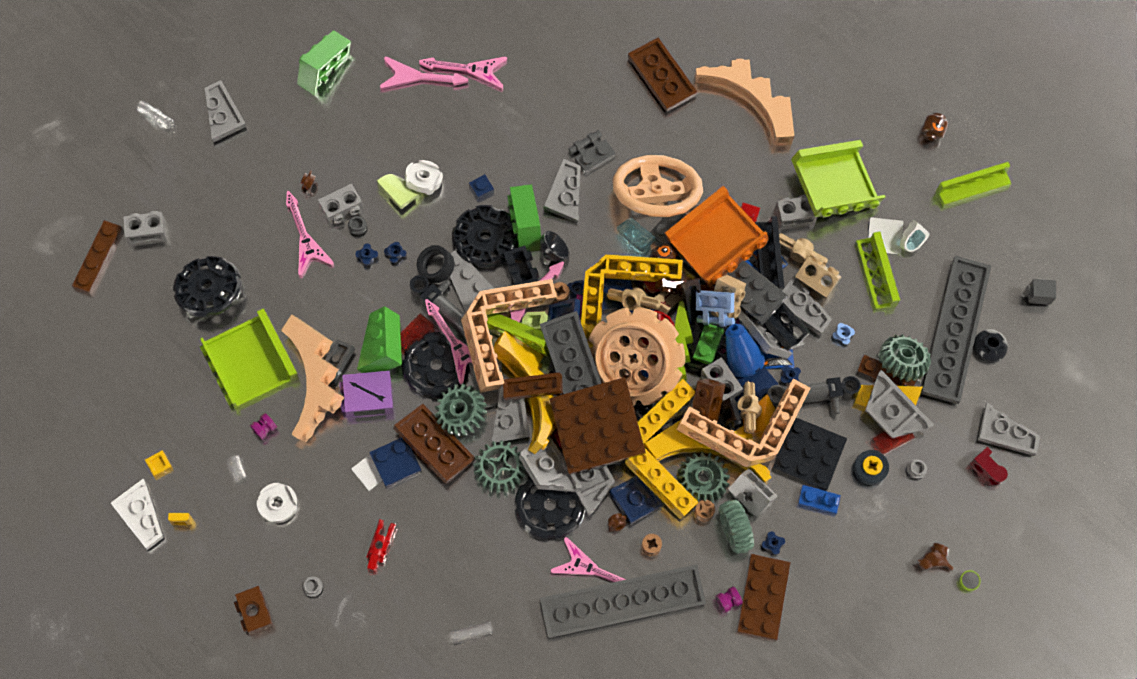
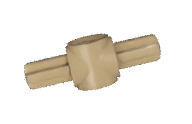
M782 233L779 234L780 245L790 250V257L794 261L804 263L808 257L811 256L813 258L816 256L823 261L824 266L827 264L828 259L813 251V244L809 240L800 238L795 241Z
M611 288L607 293L608 299L622 302V305L630 311L635 310L637 307L658 310L661 305L660 299L646 296L645 292L640 288L625 289L624 291Z
M747 381L744 384V396L739 399L737 407L741 411V417L744 419L745 433L753 434L756 430V419L761 415L762 408L758 404V397L755 396V384Z

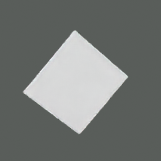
M370 455L351 468L369 491L382 481Z

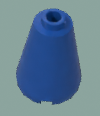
M730 325L726 329L727 366L736 377L752 376L756 374L755 371L759 367L760 370L765 364L764 354L743 325Z

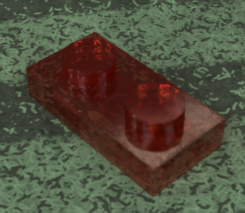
M420 313L400 333L401 348L404 351H408L416 340L419 342L425 334L435 328L434 324Z
M883 432L872 438L871 441L876 450L885 455L914 440L915 436L913 433L892 439L886 432Z

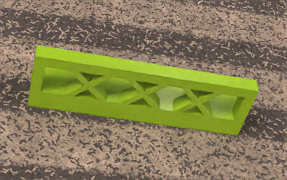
M1009 162L941 182L936 190V194L942 207L1010 187L1012 183L1007 175V171L1010 168Z
M874 232L871 238L856 240L855 243L873 307L876 311L896 307L900 297L881 232ZM871 243L872 251L870 254L863 251V244ZM869 259L877 264L875 271L868 268L867 262ZM874 276L882 282L880 289L872 284ZM880 293L885 296L888 303L878 305L876 298Z
M498 313L487 315V326L490 333L500 336L504 331H507L537 352L548 356L549 350L542 331Z

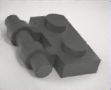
M599 130L587 134L586 138L581 141L577 140L568 148L570 154L578 152L579 155L575 157V162L581 166L584 174L589 173L616 156L615 151L606 139L600 143L597 139L602 137V133ZM591 143L593 147L585 151L583 147Z

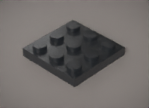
M796 417L777 454L772 470L827 491L847 438Z

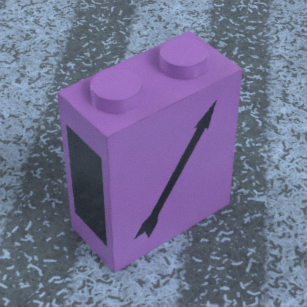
M390 371L343 375V382H340V393H344L341 410L346 413L347 418L394 414Z

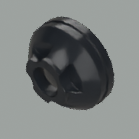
M546 231L541 236L540 251L548 261L563 262L570 256L567 244L558 234Z
M987 329L981 331L975 337L973 352L981 361L989 364L997 363L1006 355L1008 350L1007 340L1000 332ZM994 338L997 340L998 346L995 348L990 347L988 339Z

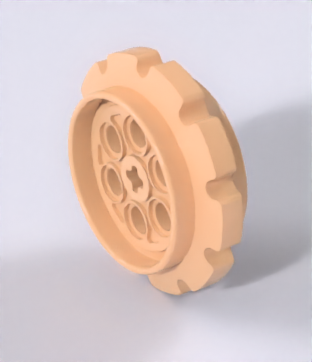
M637 307L633 313L628 308H622L610 313L606 317L607 323L600 321L589 337V341L593 343V346L589 348L601 382L605 383L625 377L633 406L637 403V400L641 401L644 406L660 401L665 396L663 391L668 393L672 391L682 377V372L678 370V367H682L685 364V350L682 343L676 342V337L679 333L666 318L662 321L658 320L657 312L647 308ZM623 336H627L630 340V343H625L623 341ZM641 338H647L649 345L644 344ZM614 351L619 353L620 359L614 357ZM651 354L658 357V362L651 359ZM622 369H627L629 376L624 375ZM641 370H645L648 373V378L641 374Z

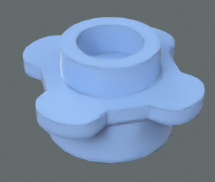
M840 323L837 325V331L832 336L835 340L838 339L844 345L850 343V338L855 334V331L850 326Z

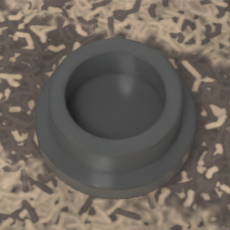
M359 216L351 218L348 222L349 231L355 235L364 233L367 228L365 219Z

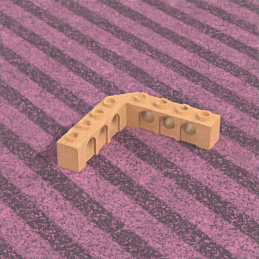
M552 279L483 290L477 294L470 304L461 322L480 393L498 390L504 384L502 372L499 371L496 360L497 353L495 354L491 341L493 338L487 326V315L551 304L557 297Z
M795 379L789 383L759 443L750 439H744L735 434L734 430L722 427L717 424V421L709 420L691 407H688L676 430L744 467L773 460L778 454L810 387Z

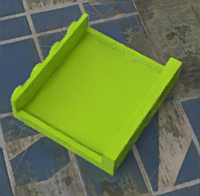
M861 140L801 149L791 158L815 217L823 216L825 218L836 213L842 215L853 210L858 212L864 208L874 209L880 206V203L885 198V195L877 196L860 157L859 151L863 147Z
M264 308L257 311V317L209 340L204 341L203 337L200 338L203 345L199 347L204 357L209 356L211 361L208 362L212 373L217 372L219 377L216 378L220 389L225 388L227 394L224 397L229 406L233 404L235 410L299 379Z

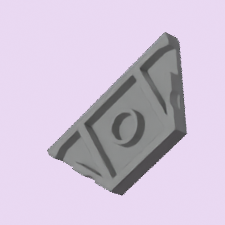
M882 370L878 373L865 411L892 439L928 429L934 425Z
M550 436L547 437L549 442L544 450L540 449L536 454L528 451L529 443L520 453L519 459L538 489L570 492L581 491V484L574 474L569 475L566 461Z
M607 466L592 472L586 470L574 474L582 486L581 491L576 493L588 516L593 513L615 484V480Z

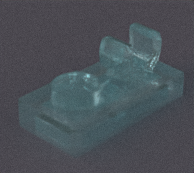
M629 217L617 227V232L641 252L644 251L646 253L651 249V245L656 242L655 237L632 217Z

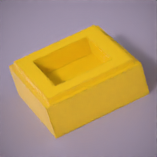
M163 450L145 459L154 478L172 469Z
M189 513L168 514V520L172 526L192 525V517Z

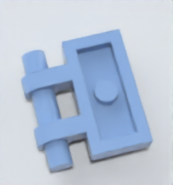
M702 290L698 293L696 291V310L703 311V316H697V322L704 325L719 324L720 327L735 324V319L728 318L727 313L734 312V293ZM711 312H719V317L712 316Z

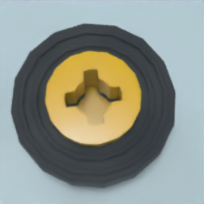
M867 450L857 456L854 462V472L861 482L867 485H876L886 479L889 473V463L881 452Z

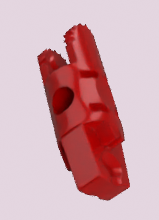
M381 519L378 521L366 558L370 559L367 569L376 572L379 562H384L396 524L391 523L387 535H380L384 526V520ZM378 544L383 545L380 549H377L376 546Z

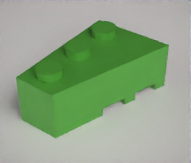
M334 30L329 35H325L322 41L313 45L307 54H303L300 57L297 84L315 95L318 92L317 86L322 81L325 83L328 80L327 74L332 69L336 70L349 55L351 41Z
M532 184L510 187V195H507L508 206H512L510 217L511 220H514L512 227L513 233L517 234L518 247L525 245L526 249L531 252L540 251L541 228Z
M385 306L371 312L369 315L357 370L362 373L389 371L402 365L400 315Z

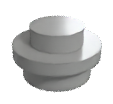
M915 459L908 464L907 472L912 478L920 479L925 476L927 466L923 461Z
M313 576L306 578L302 584L303 592L309 597L318 596L323 589L321 580Z

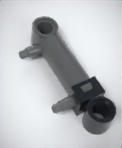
M421 275L414 276L409 284L413 298L420 300V304L425 308L426 299L439 307L438 312L444 321L461 335L467 343L461 322L464 313L443 296V292L451 282L445 280L438 287L434 284L429 287L426 277ZM418 285L424 286L422 290L415 289Z
M847 376L843 379L842 383L840 377L828 378L823 382L804 384L810 387V390L803 403L827 400V403L831 402L834 414H840L839 401L842 398L845 400L854 399L861 388V383L856 377ZM774 385L769 388L767 394L775 409L787 386ZM845 385L852 386L854 391L847 390ZM777 394L780 400L773 399L771 395Z

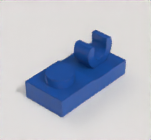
M802 485L798 506L836 515L841 495Z

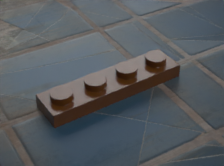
M103 221L72 284L73 289L92 294L123 230L122 226Z

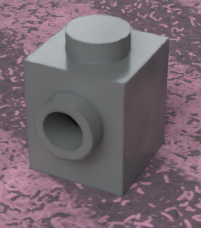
M1033 279L1026 287V296H1028L1029 303L1051 305L1057 298L1056 280Z

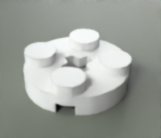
M420 160L419 163H411L407 166L405 180L406 186L409 189L431 195L441 186L443 174L433 162Z
M272 483L261 490L257 500V508L265 520L272 524L282 523L289 520L296 513L298 501L291 487L280 483ZM276 498L279 501L283 500L281 506L278 508L276 506H272V504H274V499Z

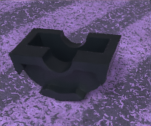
M525 245L504 252V258L507 262L506 267L511 281H514V285L538 281V270L536 267L532 268L530 261L533 260L531 251L527 250Z
M733 397L722 401L717 424L728 430L744 425L737 402Z

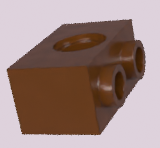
M709 378L697 381L692 408L699 411L700 415L709 420L718 421L726 384Z
M259 586L235 594L237 601H234L237 613H242L243 620H240L244 632L248 631L250 636L274 627ZM250 608H258L256 615H248Z

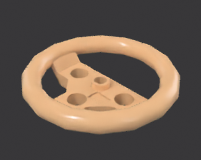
M645 155L632 158L621 165L612 178L613 192L619 201L632 211L650 217H672L686 213L698 204L703 194L702 179L696 171L683 161L664 155ZM659 167L676 170L684 175L685 178L679 182L666 180L661 177ZM640 168L641 182L637 186L627 187L624 183L626 176L635 169ZM683 200L680 203L665 206L667 201Z

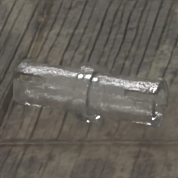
M143 100L140 101L136 108L137 111L148 116L150 121L157 122L166 129H170L174 123V120L163 114L159 108H154Z
M488 621L474 626L469 624L466 628L450 632L453 644L469 639L473 641L476 640V637L493 634L491 622Z

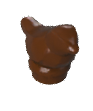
M933 543V546L930 547V552L925 553L923 558L918 560L919 567L923 570L945 567L953 571L954 567L948 563L946 558L949 548L939 543Z

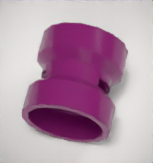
M266 413L262 414L257 422L249 425L261 440L267 437L269 431H274L277 428V425Z
M734 586L728 588L725 593L715 595L716 601L723 613H727L734 606L738 607L743 604L742 598Z

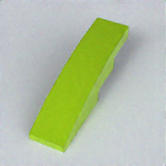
M683 301L679 302L675 320V329L679 333L676 337V342L684 345L685 363L690 362V356L686 344L693 343V337ZM684 365L678 367V370L682 372L680 381L682 379L687 381Z

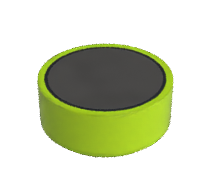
M971 570L965 571L959 578L961 588L969 592L976 590L981 582L979 575Z

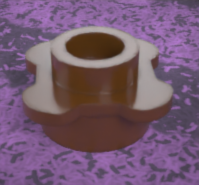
M311 170L309 174L305 173L300 183L303 184L302 190L304 187L310 189L316 176L311 174Z
M621 513L610 516L608 518L609 531L622 530L627 525L625 521L627 519L626 516H623Z

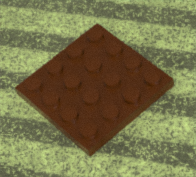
M625 377L549 398L569 475L646 454Z

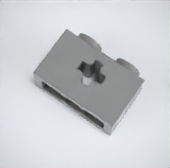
M750 468L743 472L728 489L732 496L739 500L746 507L747 511L756 517L764 512L778 496Z

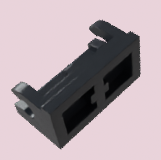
M699 278L681 282L682 298L689 325L695 324L694 317L697 316L696 291L698 293L701 292ZM703 311L698 312V315L703 316Z

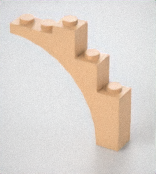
M731 60L730 67L719 66L709 68L703 66L696 68L695 83L712 84L729 89L747 99L758 109L769 127L773 145L792 144L794 128L790 97L776 96L772 98L770 78L757 77L752 79L750 60Z
M291 315L281 331L292 340L301 355L306 372L307 387L304 408L292 435L297 439L307 442L313 436L318 424L324 419L326 412L329 411L334 414L341 406L344 397L328 386L334 380L339 370L323 359L324 355L330 350L333 341L301 319Z

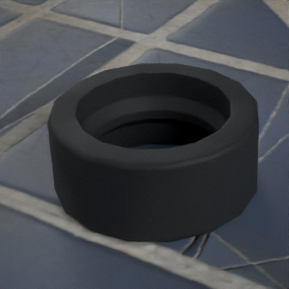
M431 245L420 253L416 266L419 274L426 277L429 282L441 283L451 276L455 262L453 256L444 247ZM437 255H443L444 264L442 268L433 274L428 273L427 265L429 261Z

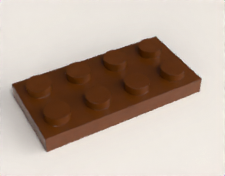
M659 37L628 53L629 60L666 112L697 96V90Z
M421 404L396 423L393 429L447 484L475 461V457L453 434H449L447 429L443 430L442 424L437 423L438 418L424 404Z
M751 554L737 633L777 641L791 562Z

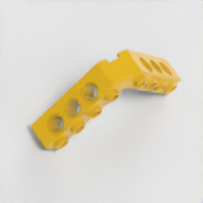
M606 254L594 266L585 271L581 325L589 347L593 346V343L589 341V337L595 326L601 321L604 278L651 282L664 278L681 281L683 260Z
M684 379L638 421L644 444L670 418L672 419L683 406L693 399L695 390ZM647 450L646 454L625 460V464L680 520L698 503Z

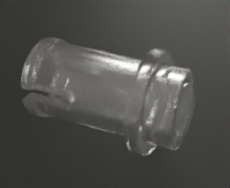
M239 455L229 457L227 462L235 482L247 478L241 463L243 459Z

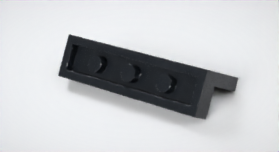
M771 216L768 222H755L763 232H767L769 239L763 248L756 250L758 272L780 290H783L785 286L777 216Z
M785 303L764 323L787 351L796 348L810 334V331ZM781 313H785L788 316L789 323H784L781 320ZM793 327H798L803 334L799 338L794 334Z

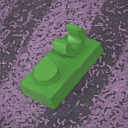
M711 324L704 326L693 360L709 365L713 363L724 328Z

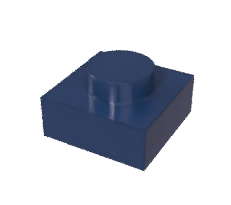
M485 174L469 182V186L478 200L494 192V188Z

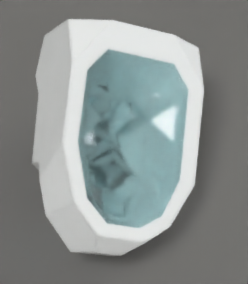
M913 220L902 234L900 247L907 252L918 250L928 239L930 233Z

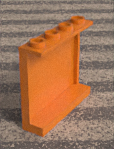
M724 186L665 232L667 240L709 287L713 284L716 285L718 278L723 277L728 272H733L739 263L743 260H748L755 250L763 248L769 240L767 232H763L730 197L728 190Z

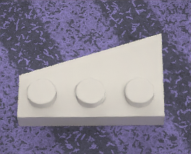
M144 479L111 502L112 506L147 550L164 538Z

